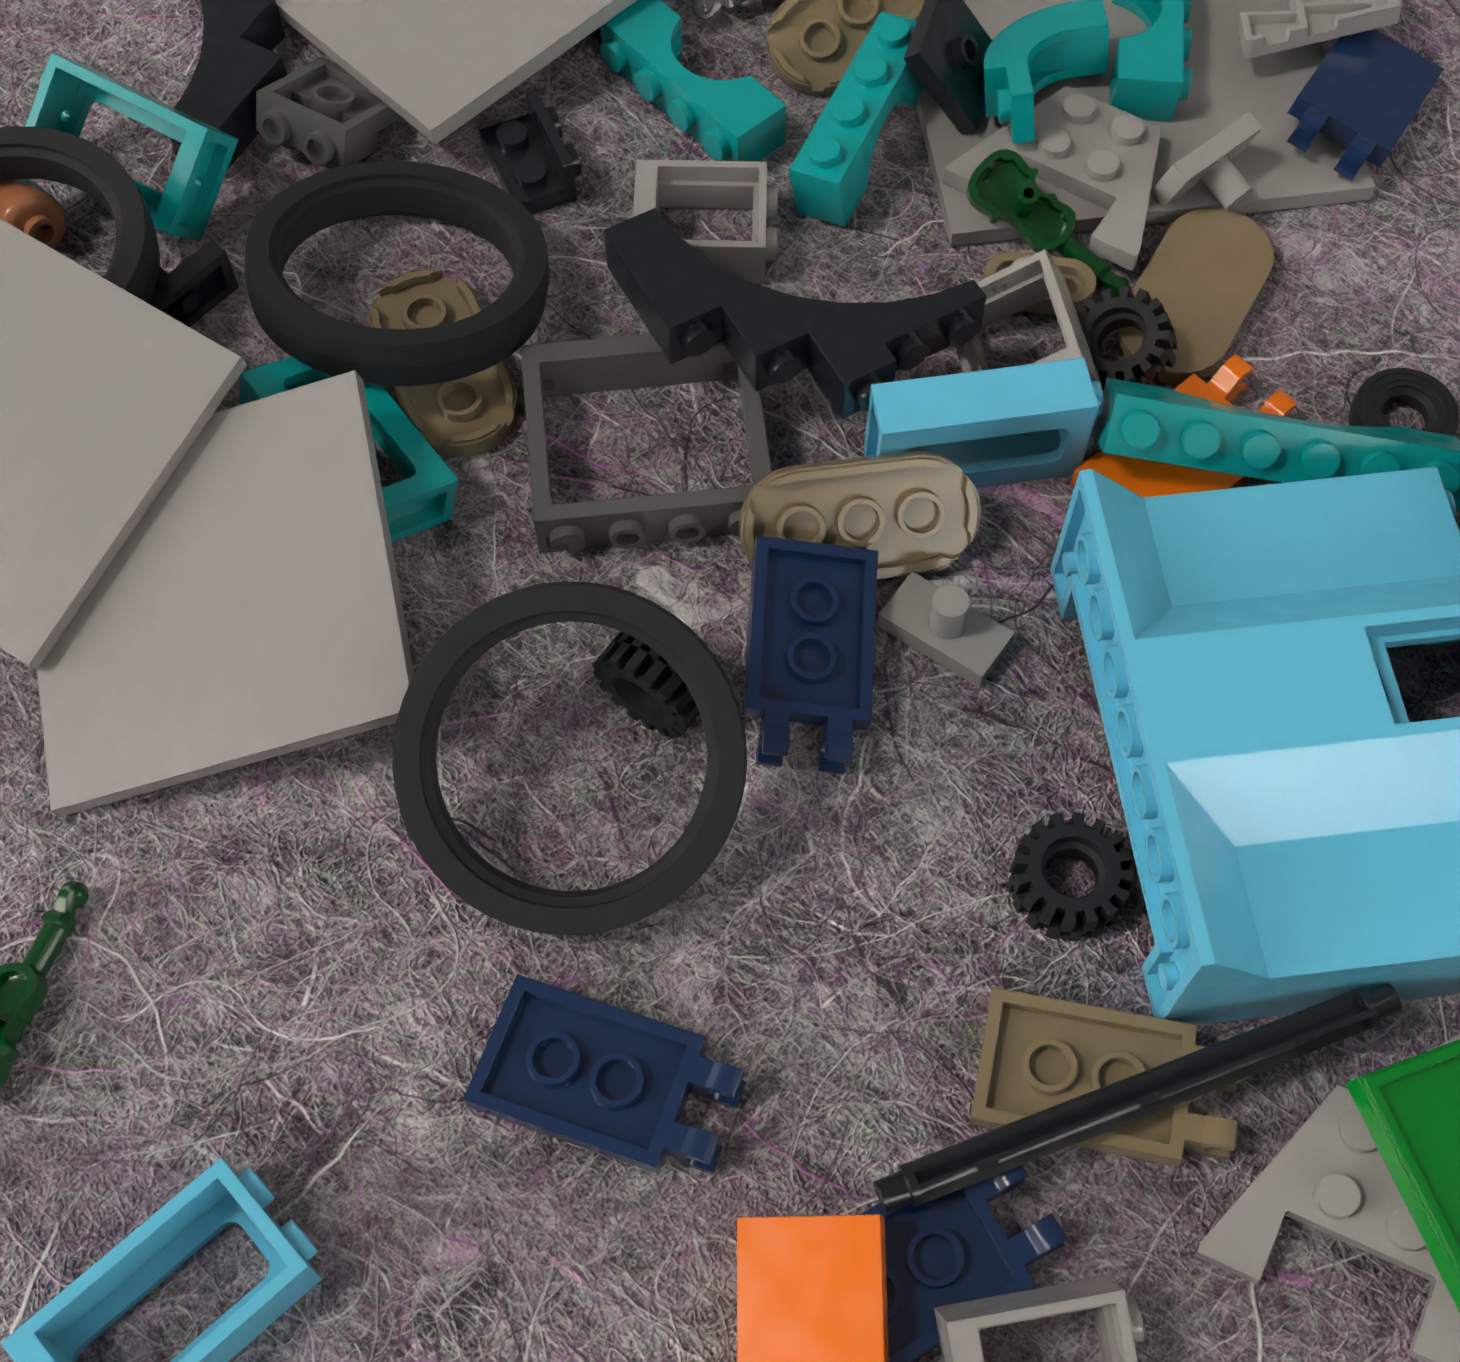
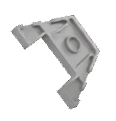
M1288 0L1290 11L1240 12L1237 31L1242 59H1251L1397 24L1402 2L1401 0Z
M1064 86L1034 106V142L1013 144L1010 127L1007 124L950 162L945 168L943 184L967 195V185L972 173L987 156L1002 149L1015 151L1030 168H1037L1039 170L1036 178L1109 210L1092 234L1088 249L1106 260L1133 271L1140 253L1162 128L1071 87Z
M1337 1085L1203 1238L1195 1256L1257 1285L1261 1279L1284 1216H1287L1431 1281L1432 1285L1407 1355L1422 1362H1460V1313L1349 1090Z

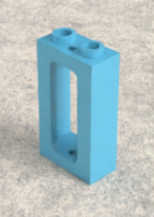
M1085 357L871 384L863 454L864 457L915 451L936 453L956 463L976 488L1070 476L1082 464L1086 450L1092 449V428L1095 418L1102 415L1104 408L1102 388L1098 380L1091 381Z
M220 1158L1 1342V1345L14 1362H76L79 1353L224 1228L235 1224L240 1225L267 1258L269 1272L258 1285L169 1361L229 1362L323 1279L309 1262L319 1251L292 1218L282 1227L266 1209V1206L275 1199V1196L250 1166H247L238 1174L228 1163Z

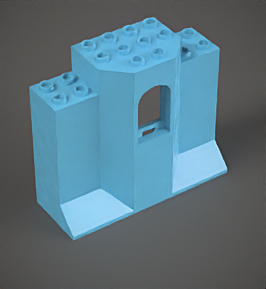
M1437 467L1153 497H1141L1093 469L1079 470L1050 572L1062 621L1079 620L1155 945L1144 961L1142 970L1153 1017L1203 1025L1293 1014L1356 988L1369 990L1384 983H1389L1393 986L1401 1001L1460 994V717L1409 722L1386 649L1422 644L1423 647L1460 643V531L1455 520L1456 505L1454 497L1449 490H1445Z

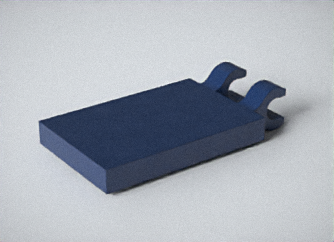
M1377 29L1339 37L1287 112L1300 120L1287 142L1306 153L1320 132L1346 147L1347 150L1334 170L1350 180L1354 179L1365 160L1380 168L1444 69Z
M757 535L753 546L742 716L761 718L756 749L757 765L782 766L783 756H787L789 752L790 722L823 725L818 754L819 772L843 774L845 763L850 764L853 751L852 729L867 730L872 722L877 550Z
M517 974L463 1101L469 1108L656 1174L660 1173L666 1155L674 1157L697 1170L714 1174L723 1149L722 1145L718 1144L720 1137L706 1130L679 1123L690 1090H694L718 1104L737 1109L746 1086V1081L742 1080L743 1070L725 1063L703 1058L707 1048V1041L704 1036Z
M1022 1165L915 1208L910 1203L885 1213L880 1203L859 1214H880L885 1217L889 1362H914L940 1346L934 1307L1032 1290L1036 1287V1283L1026 1267L1064 1246L1063 1242L1067 1240V1237L1052 1213L1008 1239L988 1206V1202L1006 1195L1025 1183L1024 1178L1028 1174Z

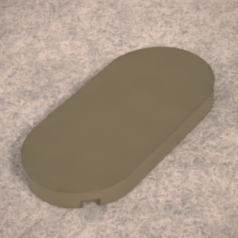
M785 0L773 15L767 40L768 57L772 68L786 85L798 92L813 96L831 95L837 88L880 12L918 20L925 0Z
M1203 208L1188 212L1179 217L1167 230L1132 290L1134 296H1136L1139 288L1149 292L1152 300L1156 297L1162 303L1175 330L1178 349H1173V352L1176 356V361L1173 368L1164 366L1168 377L1162 384H1181L1193 373L1201 379L1213 374L1223 362L1267 282L1274 263L1272 242L1262 227L1241 213L1232 210L1226 211L1222 208ZM1122 327L1115 330L1116 343L1118 344L1119 342L1121 349L1124 351L1123 359L1135 354L1142 345L1143 333L1135 327ZM1155 378L1151 379V381L1158 382Z
M421 269L401 274L390 280L379 291L381 297L374 306L372 302L368 313L369 327L427 328L468 318L482 311L483 308L475 291L466 281L455 276L456 281L449 277H443L442 271ZM505 359L484 371L448 382L418 386H392L400 409L437 454L442 456L459 458L487 452L505 440L517 422L519 414L517 390Z
M915 451L793 465L769 473L750 490L743 502L739 516V535L744 552L751 563L753 560V546L757 535L877 550V579L908 576L911 571L917 575L927 574L948 567L960 557L959 554L965 550L967 544H971L979 529L981 504L975 485L964 471L950 459L932 452Z

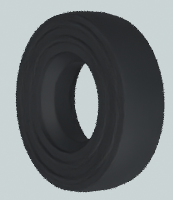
M1391 368L1375 373L1360 386L1350 405L1348 416L1350 426H1390L1383 418L1382 408L1393 402L1407 404L1419 411L1425 421L1423 431L1455 436L1459 424V408L1449 389L1431 375L1409 368Z

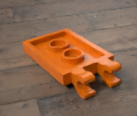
M1235 354L1219 368L1208 383H1205L1193 373L1174 390L1233 406L1230 402L1241 395L1247 387L1242 380L1250 375L1254 368ZM1280 389L1273 393L1257 412L1286 417L1297 407L1298 403ZM1100 449L1074 470L1071 484L1075 487L1079 470L1093 469L1141 497H1153L1239 488L1251 477L1103 453Z
M880 1214L738 1217L737 1362H889L885 1217Z

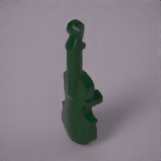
M1009 149L998 150L987 156L974 170L967 185L966 193L970 205L977 211L987 215L992 224L1000 220L1012 224L1017 230V236L1020 239L1026 240L1034 252L1037 253L1046 249L1048 254L1057 251L1065 258H1073L1084 262L1093 270L1096 276V284L1105 289L1110 288L1114 298L1119 297L1120 286H1129V280L1126 277L1117 276L1113 273L1107 262L1103 259L1101 260L1072 235L1076 222L1075 212L1068 205L1058 201L1056 194H1046L1038 188L1035 178L1039 170L1037 168H1030L1017 152Z
M69 881L63 884L57 895L53 910L46 911L43 914L41 920L44 924L22 963L12 962L0 965V1090L9 1076L14 1060L20 1054L16 1049L18 1039L26 1025L32 1021L35 1011L47 995L48 983L45 977L68 935L73 933L76 909L82 908L89 897L88 887L83 883Z

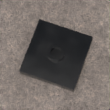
M925 0L904 60L961 134L977 130L985 107L984 57L992 39L964 0Z

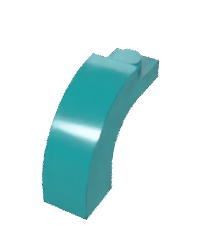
M1080 0L1038 10L1007 26L988 46L984 57L986 117L998 116L999 123L1009 122L1013 144L1035 141L1034 95L1042 88L1063 79L1108 73L1109 23L1103 1Z

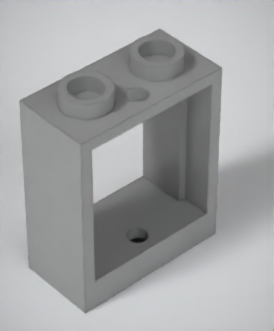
M636 159L633 217L653 208H656L658 212L659 208L753 209L752 241H685L711 262L752 283L765 284V261H776L777 227H766V218L777 219L778 185H767V162Z
M1046 249L1033 255L1021 257L1014 261L1011 266L980 281H976L987 296L981 329L1050 297L1067 347L1031 364L1085 357L1091 381L1098 380L1101 385L1065 278ZM979 333L966 344L955 347L963 373L990 369Z
M1106 1276L934 1307L943 1362H984L979 1335L980 1329L1089 1309L1094 1311L1102 1361L1138 1362L1135 1343L1144 1340L1142 1317L1135 1298L1132 1295L1126 1296L1125 1289Z

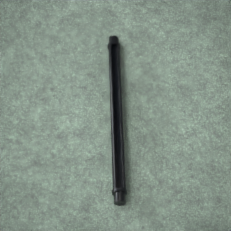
M1389 983L1381 984L1369 990L1356 988L1345 994L952 1146L898 1165V1172L873 1181L877 1198L885 1213L910 1203L914 1208L923 1205L926 1202L1353 1035L1378 1027L1381 1019L1401 1011V1000L1396 990Z

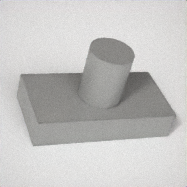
M1248 111L1175 162L1151 190L1152 194L1165 208L1194 186L1203 182L1226 211L1229 210L1253 189L1231 160L1240 155L1262 130L1263 126Z
M912 571L878 614L877 626L978 688L982 686L1009 649L1015 634L1012 630L971 607L968 593L960 586L948 584L938 587Z

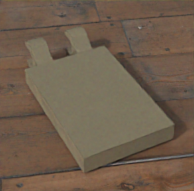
M992 987L969 1125L993 1130L1205 1048L1204 1046L1195 1045L1198 1025ZM1242 1079L1215 1090L1235 1093L1237 1082L1241 1083ZM1189 1100L1072 1146L1179 1167L1182 1161L1184 1147L1206 1157L1228 1160L1230 1151L1235 1150L1238 1121L1219 1116L1188 1112Z

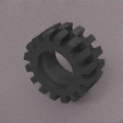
M1120 286L1119 297L1115 298L1110 288L1100 291L1103 301L1097 305L1091 297L1083 302L1087 314L1084 316L1077 312L1102 385V392L1104 391L1107 378L1150 385L1149 381L1155 378L1162 384L1168 377L1164 366L1174 367L1176 356L1173 349H1178L1175 330L1162 303L1156 297L1152 300L1149 292L1139 288L1136 296H1134L1130 286ZM1122 327H1135L1143 333L1142 345L1132 356L1119 361H1111L1101 355V344L1111 332Z
M620 631L592 666L595 669L593 671L594 677L601 681L598 685L604 692L613 695L610 699L617 706L623 705L628 709L626 714L634 720L637 717L643 721V726L653 730L656 727L661 735L668 737L671 734L674 738L684 735L700 714L686 684L670 664L648 645Z
M1061 812L1052 814L1047 825L1042 820L1033 824L1029 835L1024 834L1020 840L1009 870L1011 875L1008 881L1009 893H1016L1012 904L1017 913L1026 909L1029 914L1025 923L1032 929H1035L1041 922L1048 926L1045 936L1055 940L1059 931L1067 932V941H1079L1083 932H1087L1089 938L1099 935L1104 925L1110 927L1117 919L1131 893L1129 890L1134 883L1135 871L1128 870L1133 861L1130 849L1122 852L1119 850L1124 839L1117 831L1106 837L1103 831L1107 823L1096 818L1093 827L1083 825L1084 813L1074 812L1070 822H1064L1063 813ZM1061 856H1071L1080 859L1093 871L1095 888L1089 894L1079 898L1061 895L1050 886L1046 877V866L1053 859Z

